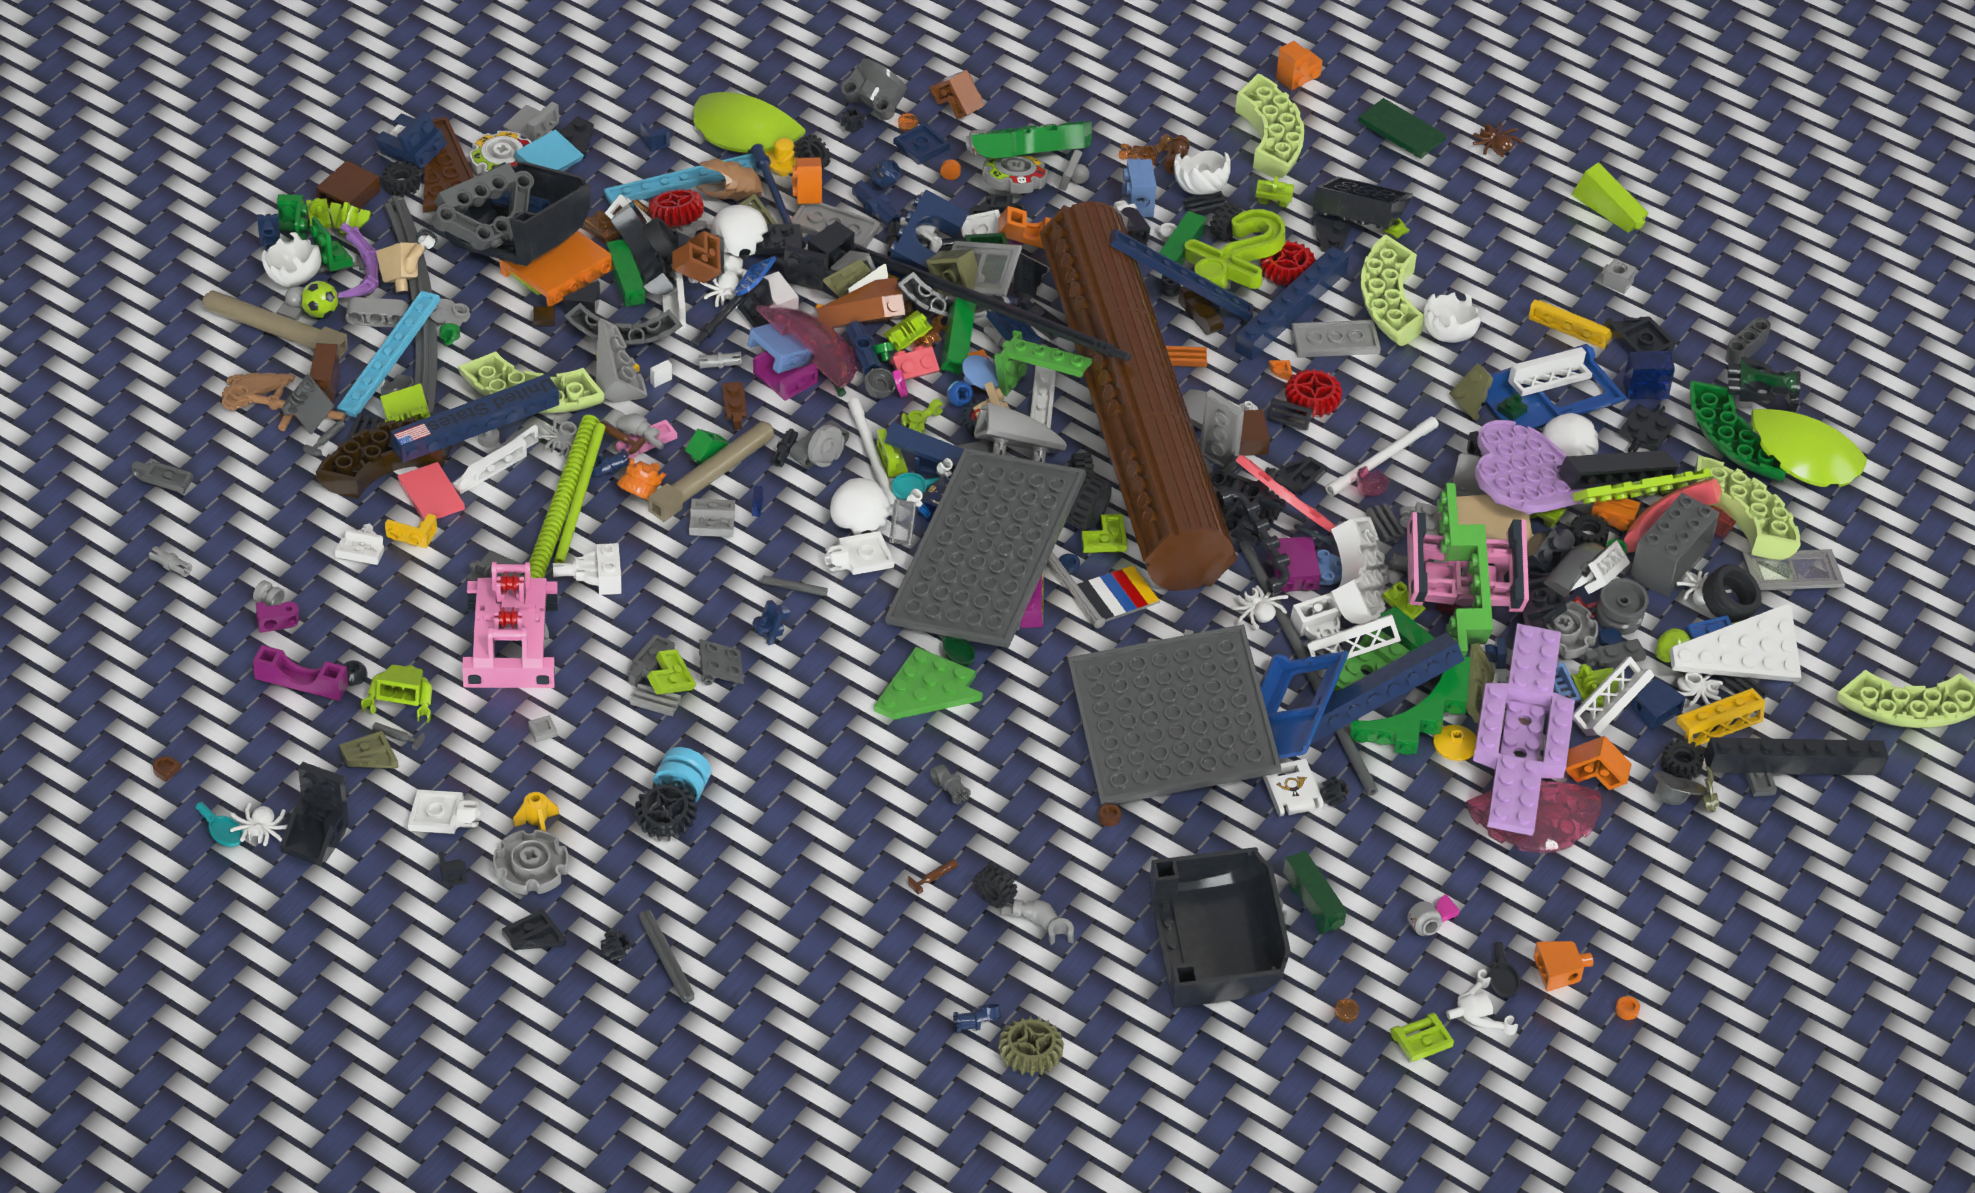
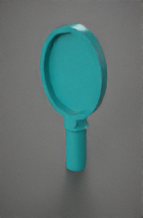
M903 473L892 481L891 492L897 498L907 500V497L914 489L920 490L923 495L926 489L930 488L940 477L925 480L924 477L916 473ZM942 476L944 478L945 483L948 484L947 477Z
M199 802L195 808L209 822V832L215 841L227 847H235L242 843L240 838L243 830L230 832L231 828L240 826L237 821L227 816H216L203 802Z

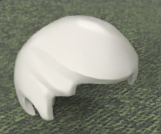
M1206 150L1195 154L1193 157L1186 155L1183 159H1181L1180 153L1175 156V179L1186 192L1196 195L1213 194L1226 185L1231 169L1228 153L1225 152V157L1215 151Z
M732 205L718 212L712 222L710 232L715 236L719 235L724 238V253H731L739 257L742 249H750L749 255L755 254L756 244L763 241L762 235L768 232V227L763 215L758 210L745 205Z
M296 232L290 233L294 237L291 242H284L279 238L276 244L268 249V253L265 249L262 253L263 266L268 276L276 283L285 287H295L308 282L316 275L321 266L319 246L311 245V240L309 239L302 240Z
M1455 292L1448 295H1439L1436 298L1435 294H1432L1429 297L1424 308V322L1429 333L1435 339L1456 343L1468 340L1474 336L1480 326L1481 317L1477 315L1478 308L1472 306V299L1469 294H1465V301H1459L1456 298Z
M1567 413L1550 420L1543 428L1542 434L1567 456L1595 455L1598 453V433L1594 429L1593 423L1581 415Z
M854 478L843 483L834 493L830 504V514L836 525L851 529L854 535H860L866 530L876 532L879 526L885 525L886 518L890 516L888 509L891 506L883 488L877 482L866 478Z

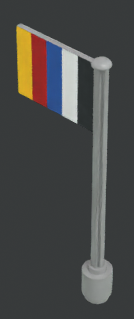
M1053 552L1049 557L1048 563L1097 629L1102 628L1107 621L1160 603L1158 597L1133 565L1076 584Z

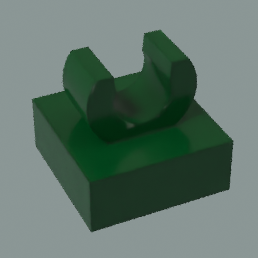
M1513 393V396L1507 397L1498 404L1497 411L1509 420L1514 421L1527 413L1528 406L1521 402L1522 397Z

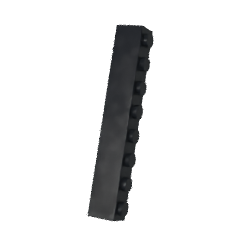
M1710 737L1703 754L1706 767L1708 766L1712 772L1881 775L1889 759L1884 741Z

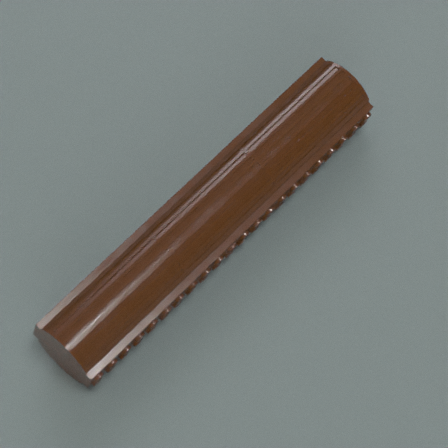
M1081 202L1071 207L1063 205L1039 234L1068 326L1071 329L1113 344L1117 349L1131 354V359L1127 362L1114 356L1108 357L1074 343L1078 355L1092 358V364L1085 370L1084 376L1143 562L1146 564L1151 580L1162 588L1182 591L1200 588L1203 585L1211 587L1234 564L1237 556L1138 262L1110 246V234L1114 229L1128 235L1123 219L1114 207L1102 202Z

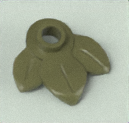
M1707 766L1705 768L1708 772V779H1704L1707 792L1703 794L1706 811L1712 810V812H1716L1719 800L1717 793H1713V772Z

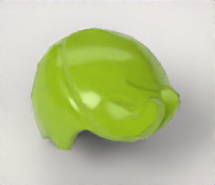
M1671 628L1665 631L1657 641L1655 656L1663 662H1671L1670 650L1672 647L1690 641V637L1684 630L1678 628Z

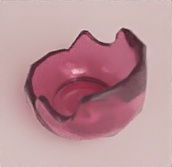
M1364 466L1358 469L1356 484L1361 493L1367 496H1380L1388 490L1389 479L1386 475L1380 473L1379 469L1370 472L1368 467Z

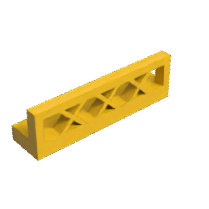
M1534 299L1531 303L1528 319L1604 349L1614 335L1606 326L1541 300Z
M1751 688L1678 715L1676 723L1685 731V739H1688V743L1691 744L1693 741L1696 743V747L1709 742L1710 737H1723L1763 722L1765 700ZM1756 711V716L1748 718L1752 712ZM1738 718L1734 724L1729 725L1734 719ZM1719 725L1715 731L1711 732L1715 726ZM1701 732L1696 738L1692 739L1693 734Z

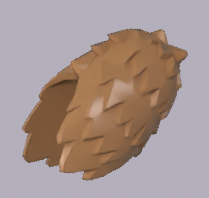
M720 159L700 162L701 166L720 172L726 178L725 182L719 184L696 186L698 190L707 194V196L719 199H734V201L746 200L754 194L760 198L762 197V183L753 168L743 167L739 162H725Z

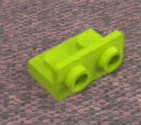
M886 428L877 430L876 448L887 477L891 478L908 473L901 450L885 443L888 434Z

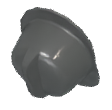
M1656 771L1654 773V777L1657 780L1654 797L1667 804L1679 805L1684 803L1691 794L1701 795L1707 792L1706 787L1697 782L1675 777L1666 772Z

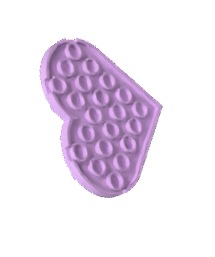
M1494 420L1483 425L1477 437V444L1482 457L1475 468V478L1479 488L1491 496L1495 503L1523 511L1526 514L1540 513L1583 503V501L1574 502L1572 493L1585 489L1571 490L1558 474L1567 455L1545 435L1529 426L1525 428L1521 425H1515L1516 422L1508 420Z

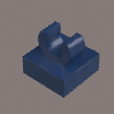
M1496 638L1495 645H1485V655L1489 662L1495 661L1496 669H1505L1507 659L1505 638Z

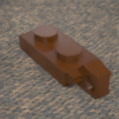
M743 382L722 383L725 418L732 419L733 430H741L742 418H747Z

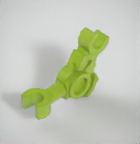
M936 398L923 411L913 410L908 415L903 413L901 425L906 427V424H908V428L924 434V424L927 422V418L931 415L939 416L943 412L940 408L943 403Z

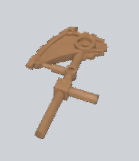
M249 373L246 375L235 374L229 376L227 385L230 384V386H226L224 392H222V405L224 408L233 411L242 406L247 407L253 402L268 405L272 410L283 409L282 406L286 402V400L280 399L283 394V388L289 385L290 382H294L295 375ZM276 390L274 395H271L269 397L262 396L266 393ZM331 410L325 418L344 421L345 413ZM284 414L278 429L285 431L295 414Z

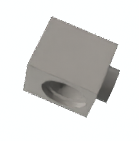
M1614 258L1609 265H1605L1602 271V276H1604L1602 285L1625 294L1634 282L1636 267Z

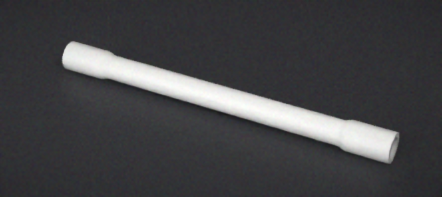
M852 398L848 401V406L853 419H855L878 484L883 488L884 493L889 499L891 507L888 510L889 512L896 511L899 508V503L896 496L891 492V485L867 424L863 407L858 398Z
M1432 416L1397 441L1344 476L1328 484L1325 487L1326 492L1332 497L1358 478L1420 437L1436 429L1439 425L1438 421Z

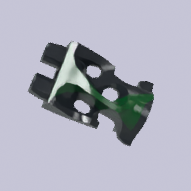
M1741 357L1740 364H1728V378H1739V381L1728 380V394L1739 395L1740 402L1775 401L1773 393H1779L1786 398L1788 411L1796 413L1800 396V371H1774L1771 366L1748 357ZM1765 390L1767 393H1758V391Z

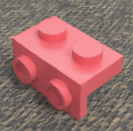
M919 346L908 353L899 351L894 353L889 361L890 366L893 365L895 371L900 370L905 381L937 373L940 370L933 347L925 348V346Z

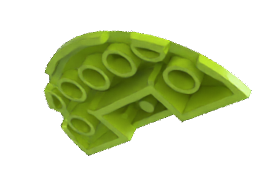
M732 92L705 94L699 97L693 109V122L696 130L704 133V138L708 142L730 151L748 153V150L755 144L763 145L765 152L775 150L773 143L778 139L789 138L794 143L806 133V130L798 122L780 109L765 101L744 94Z
M1753 409L1751 412L1753 431H1758L1761 437V447L1768 456L1774 455L1781 462L1780 468L1793 477L1815 486L1827 487L1830 484H1837L1841 487L1850 484L1854 478L1859 477L1863 472L1867 458L1849 438L1835 428L1814 418L1789 411Z

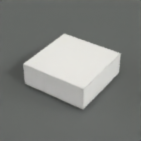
M668 360L650 368V384L654 388L672 380V364Z

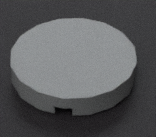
M829 424L822 426L814 433L808 446V457L813 464L827 467L832 464L831 462L834 459L837 460L845 442L844 436L841 434L842 431L839 428Z

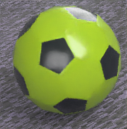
M311 282L301 293V305L304 311L312 317L324 318L330 316L338 306L337 292L328 282Z

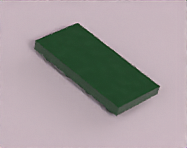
M1382 98L1360 115L1358 120L1359 123L1365 125L1368 129L1375 131L1420 159L1446 139V134L1385 98Z

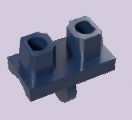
M257 214L260 246H263L268 251L281 238L278 214H266L265 216Z
M773 600L766 601L762 616L754 618L752 626L756 629L758 635H762L766 639L768 645H773L776 637L783 635L784 625L781 622L783 619L789 618L790 610L784 604L776 605Z

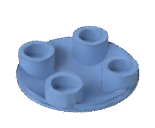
M971 355L965 358L962 369L965 375L963 379L966 383L985 390L984 384L991 381L995 388L999 385L996 366L991 360L980 355Z
M1319 550L1317 552V560L1321 574L1320 585H1332L1342 580L1341 558L1330 554L1328 550Z

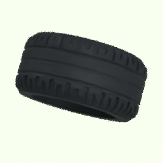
M1727 564L1717 568L1706 578L1702 586V596L1709 611L1717 618L1728 615L1731 623L1740 622L1751 617L1759 609L1762 602L1761 590L1755 578L1748 571L1736 565ZM1723 585L1728 586L1736 593L1741 604L1728 596Z

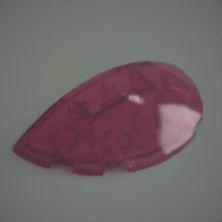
M773 304L756 307V310L782 335L792 333L815 355L812 363L839 388L847 386L853 380L857 371V360L849 344L832 327L819 318L795 308Z
M1541 782L1535 830L1533 836L1487 827L1492 791L1466 801L1471 818L1477 825L1481 824L1488 830V836L1501 844L1506 841L1517 845L1518 850L1535 853L1564 850L1572 847L1575 841L1580 838L1589 836L1595 828V823L1598 817H1600L1602 808L1601 793L1596 790L1570 783Z

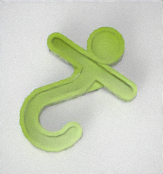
M1251 209L1241 212L1232 218V235L1234 237L1244 238L1254 232L1264 234L1230 242L1221 250L1201 241L1191 239L1185 243V259L1195 264V273L1224 289L1228 286V279L1251 289L1260 288L1262 286V269L1249 262L1273 256L1281 251L1285 245V223L1279 215L1272 211Z

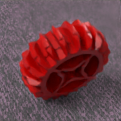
M675 189L665 193L662 192L661 195H656L652 198L648 211L651 219L658 217L670 228L684 226L685 224H691L692 221H697L704 213V205L701 195L696 191Z
M1288 239L1281 251L1273 256L1260 259V268L1262 269V274H1265V279H1270L1271 283L1277 282L1279 286L1284 284L1288 287L1315 262V257L1310 248H1305L1304 244L1299 245L1297 241L1294 243L1290 242Z
M1305 368L1303 372L1297 371L1296 375L1292 374L1286 384L1285 398L1287 402L1314 409L1312 413L1313 418L1315 415H1319L1322 418L1324 414L1330 415L1332 411H1336V408L1341 403L1342 388L1336 377H1331L1330 372L1323 373V370L1315 371L1314 368L1312 371H1309ZM1296 410L1298 414L1304 413V415L1307 416L1306 412Z

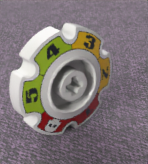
M497 131V134L494 135L487 133L479 137L472 144L473 150L470 151L471 167L477 174H483L503 162H506V164L510 163L511 166H517L519 161L514 157L515 151L532 142L529 139H521V134L512 131Z

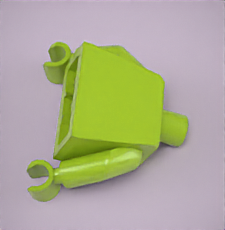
M391 665L386 671L378 673L373 677L367 692L368 697L361 701L363 712L370 706L372 715L377 710L374 702L375 698L377 700L419 706L420 704L421 707L417 710V721H420L421 715H426L427 723H429L431 711L428 706L431 705L432 686L428 679L423 677L422 669L415 668L412 665Z

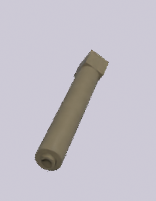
M214 290L206 293L203 298V305L207 311L315 350L316 343L338 344L339 360L348 350L347 334L324 326L321 330Z
M760 421L674 484L669 485L666 483L648 496L649 512L663 522L670 519L683 509L684 502L774 438L772 425Z

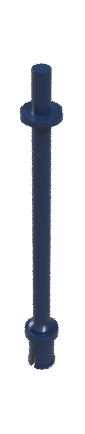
M755 144L751 147V152L755 159L754 164L757 169L762 170L783 223L792 224L769 168L771 160L765 154L763 145ZM803 239V244H804V245H803V249H804V248L806 247V242H805V240Z

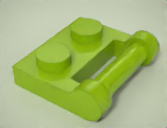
M1434 1012L1427 1014L1426 1018L1390 1029L1392 1038L1399 1043L1411 1062L1449 1049L1454 1044V1040ZM1426 1027H1430L1429 1029L1423 1030L1410 1036H1406L1410 1033L1416 1032Z

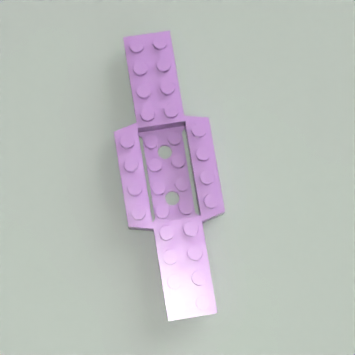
M1517 623L1508 683L1485 684L1473 761L1494 769V783L1487 827L1533 836L1541 778L1564 777L1575 700L1553 692L1561 632ZM1505 706H1506V707H1507V710H1506V717H1505V724H1504V731H1503V739H1502V744H1501V751H1500V753H1499V746H1500V739H1501V732H1502L1504 711H1505ZM1549 712L1543 759L1541 762L1539 761L1544 719L1545 714ZM1526 718L1531 723L1523 725L1519 722V719ZM1522 751L1526 754V757H1516L1514 752Z

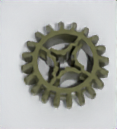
M1031 1015L1028 1020H1024L1020 1016L1018 1022L1012 1020L1010 1026L1005 1025L998 1045L1001 1060H1005L1006 1067L1012 1066L1013 1072L1021 1070L1022 1076L1025 1072H1029L1031 1076L1035 1072L1042 1076L1044 1070L1050 1072L1053 1066L1057 1067L1059 1060L1063 1056L1064 1048L1061 1032H1057L1056 1025L1050 1026L1049 1020L1042 1022L1040 1017L1037 1020H1033Z

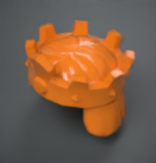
M629 458L625 474L618 480L617 485L631 494L648 500V496L657 490L666 474L662 472L659 475L658 471L661 468L658 463H651V465L642 461L634 463V458Z

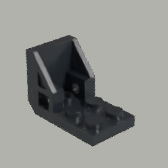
M302 761L298 767L301 799L291 813L280 848L282 853L323 867L345 835L349 822L345 776Z

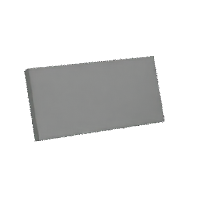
M824 203L801 204L791 219L792 224L801 225L803 233L815 236L826 226L831 225L837 220L855 232L854 243L864 248L868 247L881 225L879 221Z
M1373 320L1292 323L1291 326L1298 358L1380 354L1381 348Z
M1209 390L1206 393L1200 449L1203 457L1223 468L1232 454L1235 457L1239 456L1244 410L1213 390Z

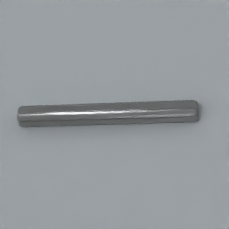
M650 910L642 911L639 914V919L680 998L684 1003L693 1001L694 992Z

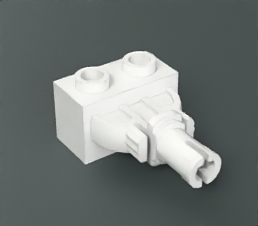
M596 544V551L586 553L582 557H575L573 563H553V577L574 576L576 581L598 585L599 595L621 594L619 544Z
M1331 592L1293 605L1290 620L1299 637L1305 635L1313 641L1339 632L1342 613ZM1335 644L1328 646V648L1333 650ZM1338 644L1336 652L1343 651L1340 644Z

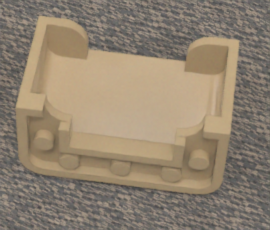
M1488 494L1456 497L1458 525L1485 524L1486 539L1506 540V532L1512 520H1526L1527 544L1532 539L1529 514L1506 505L1497 504ZM1441 512L1439 513L1438 522L1441 520Z

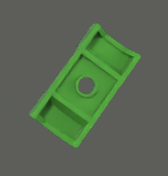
M1378 630L1369 633L1376 635ZM1380 631L1378 637L1384 640L1392 639L1383 631ZM1366 634L1359 645L1364 648L1370 646L1374 637ZM1376 639L1374 644L1380 643L1382 641ZM1396 642L1347 659L1333 691H1340L1367 676L1361 672V669H1365L1371 674L1406 655L1410 650Z

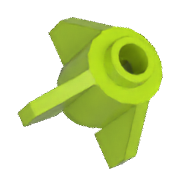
M331 202L329 211L334 228L338 230L340 235H347L340 229L344 222L352 228L356 226L360 229L370 219L371 211L361 209L359 213V208L351 206L347 202H344L341 209V204Z

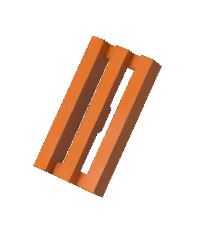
M1166 346L1172 366L1207 367V347Z

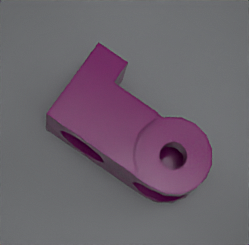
M287 601L281 605L265 606V602L255 603L260 633L293 628L299 623V607L294 602Z

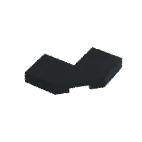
M991 194L986 198V201L970 208L969 215L998 209L999 213H1003L1008 206L1012 207L1013 196L1012 194Z

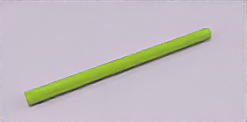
M602 423L595 424L554 563H565L606 427Z

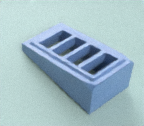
M1558 663L1555 676L1558 675L1559 678L1555 679L1553 692L1562 696L1571 695L1573 698L1570 699L1575 700V703L1581 702L1582 698L1565 663ZM1567 688L1568 690L1565 692H1561V689Z

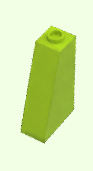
M1599 162L1585 171L1572 192L1576 199L1627 233L1634 229L1639 230L1646 223L1645 218L1648 212Z

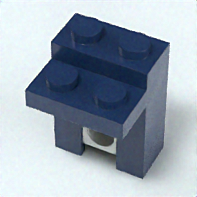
M425 110L415 119L401 113L394 120V124L397 125L389 133L382 131L375 138L381 154L400 162L406 161V164L411 162L419 170H422L447 145L442 130L435 127L430 113Z

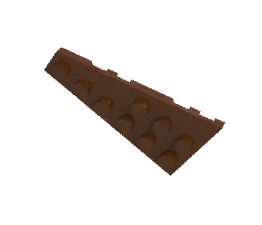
M447 116L432 119L435 127L442 130L447 145L425 166L423 213L438 209L434 201L439 192L474 178V174Z

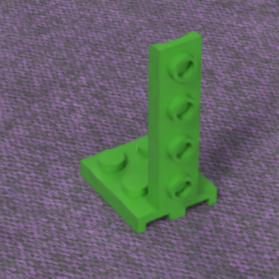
M1016 330L1012 332L1013 338L1011 341L1006 340L1002 345L1003 351L1000 354L996 353L994 355L998 388L1001 389L1003 396H1007L1016 387L1022 376H1025L1027 372L1026 363L1077 377H1082L1085 370L1092 364V358L1024 341L1022 332Z

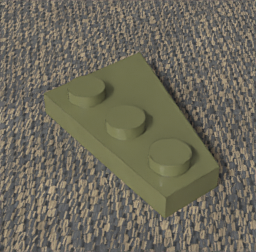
M1480 643L1471 644L1466 706L1468 714L1472 716L1475 723H1479L1485 684L1493 683L1495 672Z

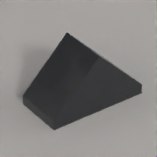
M597 280L564 296V313L567 314L581 303L586 309L596 315L600 301V282Z

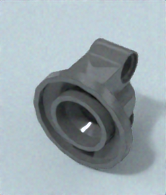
M865 58L858 63L850 77L841 84V90L849 103L862 101L867 106L875 109L882 120H889L894 116L895 108L907 92L906 85L897 75L881 64Z

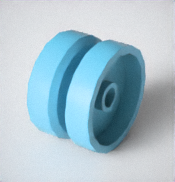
M674 747L666 751L653 778V782L660 786L662 780L666 782V785H669L673 780L675 787L681 783L684 789L688 788L691 795L698 802L712 773L711 766L700 753L689 748Z

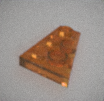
M637 199L632 200L643 212H645L649 216L648 207L646 205H644ZM619 205L617 209L613 212V215L619 212L623 207ZM602 210L595 212L594 216L586 218L582 225L584 229L605 244L621 235L612 223L611 218L605 212L603 213Z

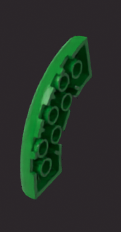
M1092 121L1067 122L1058 126L1056 124H1045L1038 127L1033 125L1016 129L1006 128L987 131V134H984V132L971 135L977 152L988 158H1004L1037 152L1080 149L1091 145Z
M1691 381V410L1699 429L1713 447L1724 457L1743 469L1768 479L1783 482L1786 471L1780 468L1781 462L1774 455L1768 456L1760 445V435L1753 431V427L1742 416L1739 417L1737 415L1733 395L1728 394V387Z

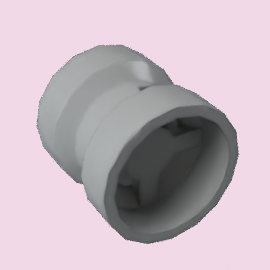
M266 580L261 581L253 593V598L258 602H265L266 606L281 605L285 597L283 589L273 587Z

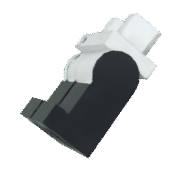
M1125 200L1115 202L1114 208L1120 213L1128 235L1147 246L1151 228L1137 210L1136 205H1128Z

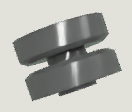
M1626 578L1613 579L1603 586L1595 609V616L1599 625L1604 629L1614 628L1621 635L1631 634L1638 630L1649 603L1648 594L1644 587Z

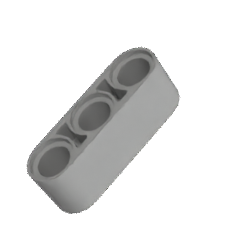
M354 297L348 301L345 319L349 324L356 326L395 328L409 306L405 301L397 299Z

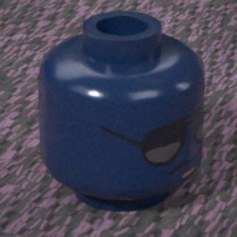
M883 159L871 168L870 180L876 187L879 186L882 189H887L900 179L901 169L894 160Z

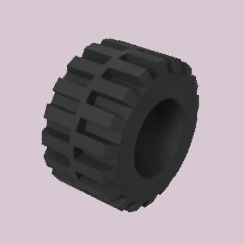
M1085 471L1086 477L1066 522L1084 531H1089L1101 520V514L1105 513L1110 502L1112 486L1110 482Z

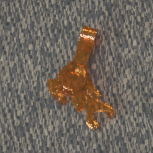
M1164 134L1155 146L1146 145L1142 147L1134 145L1131 147L1128 144H1121L1119 159H1151L1152 165H1154L1158 152L1163 149L1166 151L1169 149V141L1172 140V137Z
M943 315L933 318L932 329L925 336L919 337L913 342L915 347L922 345L931 347L933 346L932 343L942 339L938 332L946 330L947 324L941 325L940 320L943 318Z

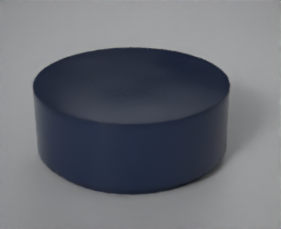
M1068 553L1060 556L1059 561L1070 575L1079 571L1080 559L1076 555Z
M1614 628L1603 629L1599 637L1601 646L1617 644L1622 640L1621 633Z

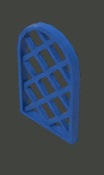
M772 256L750 266L735 287L734 293L740 296L753 289L763 279L775 262L776 257Z

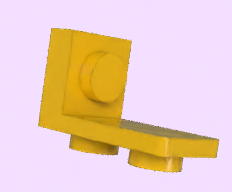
M428 513L424 521L419 523L418 528L387 519L385 522L386 536L393 540L427 549L437 532L436 515Z

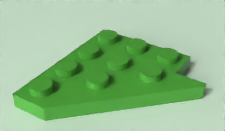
M915 647L874 705V712L895 720L979 702L982 700L983 693L969 687L976 677V671Z

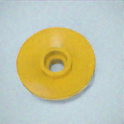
M1447 725L1442 727L1441 734L1434 735L1433 745L1441 756L1454 761H1462L1474 756L1476 735L1470 729L1460 725Z

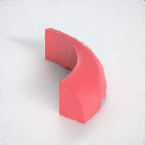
M1709 479L1684 486L1665 495L1646 508L1634 520L1627 531L1624 539L1628 546L1627 553L1636 552L1638 541L1681 493L1705 505L1719 503L1722 490L1716 479Z

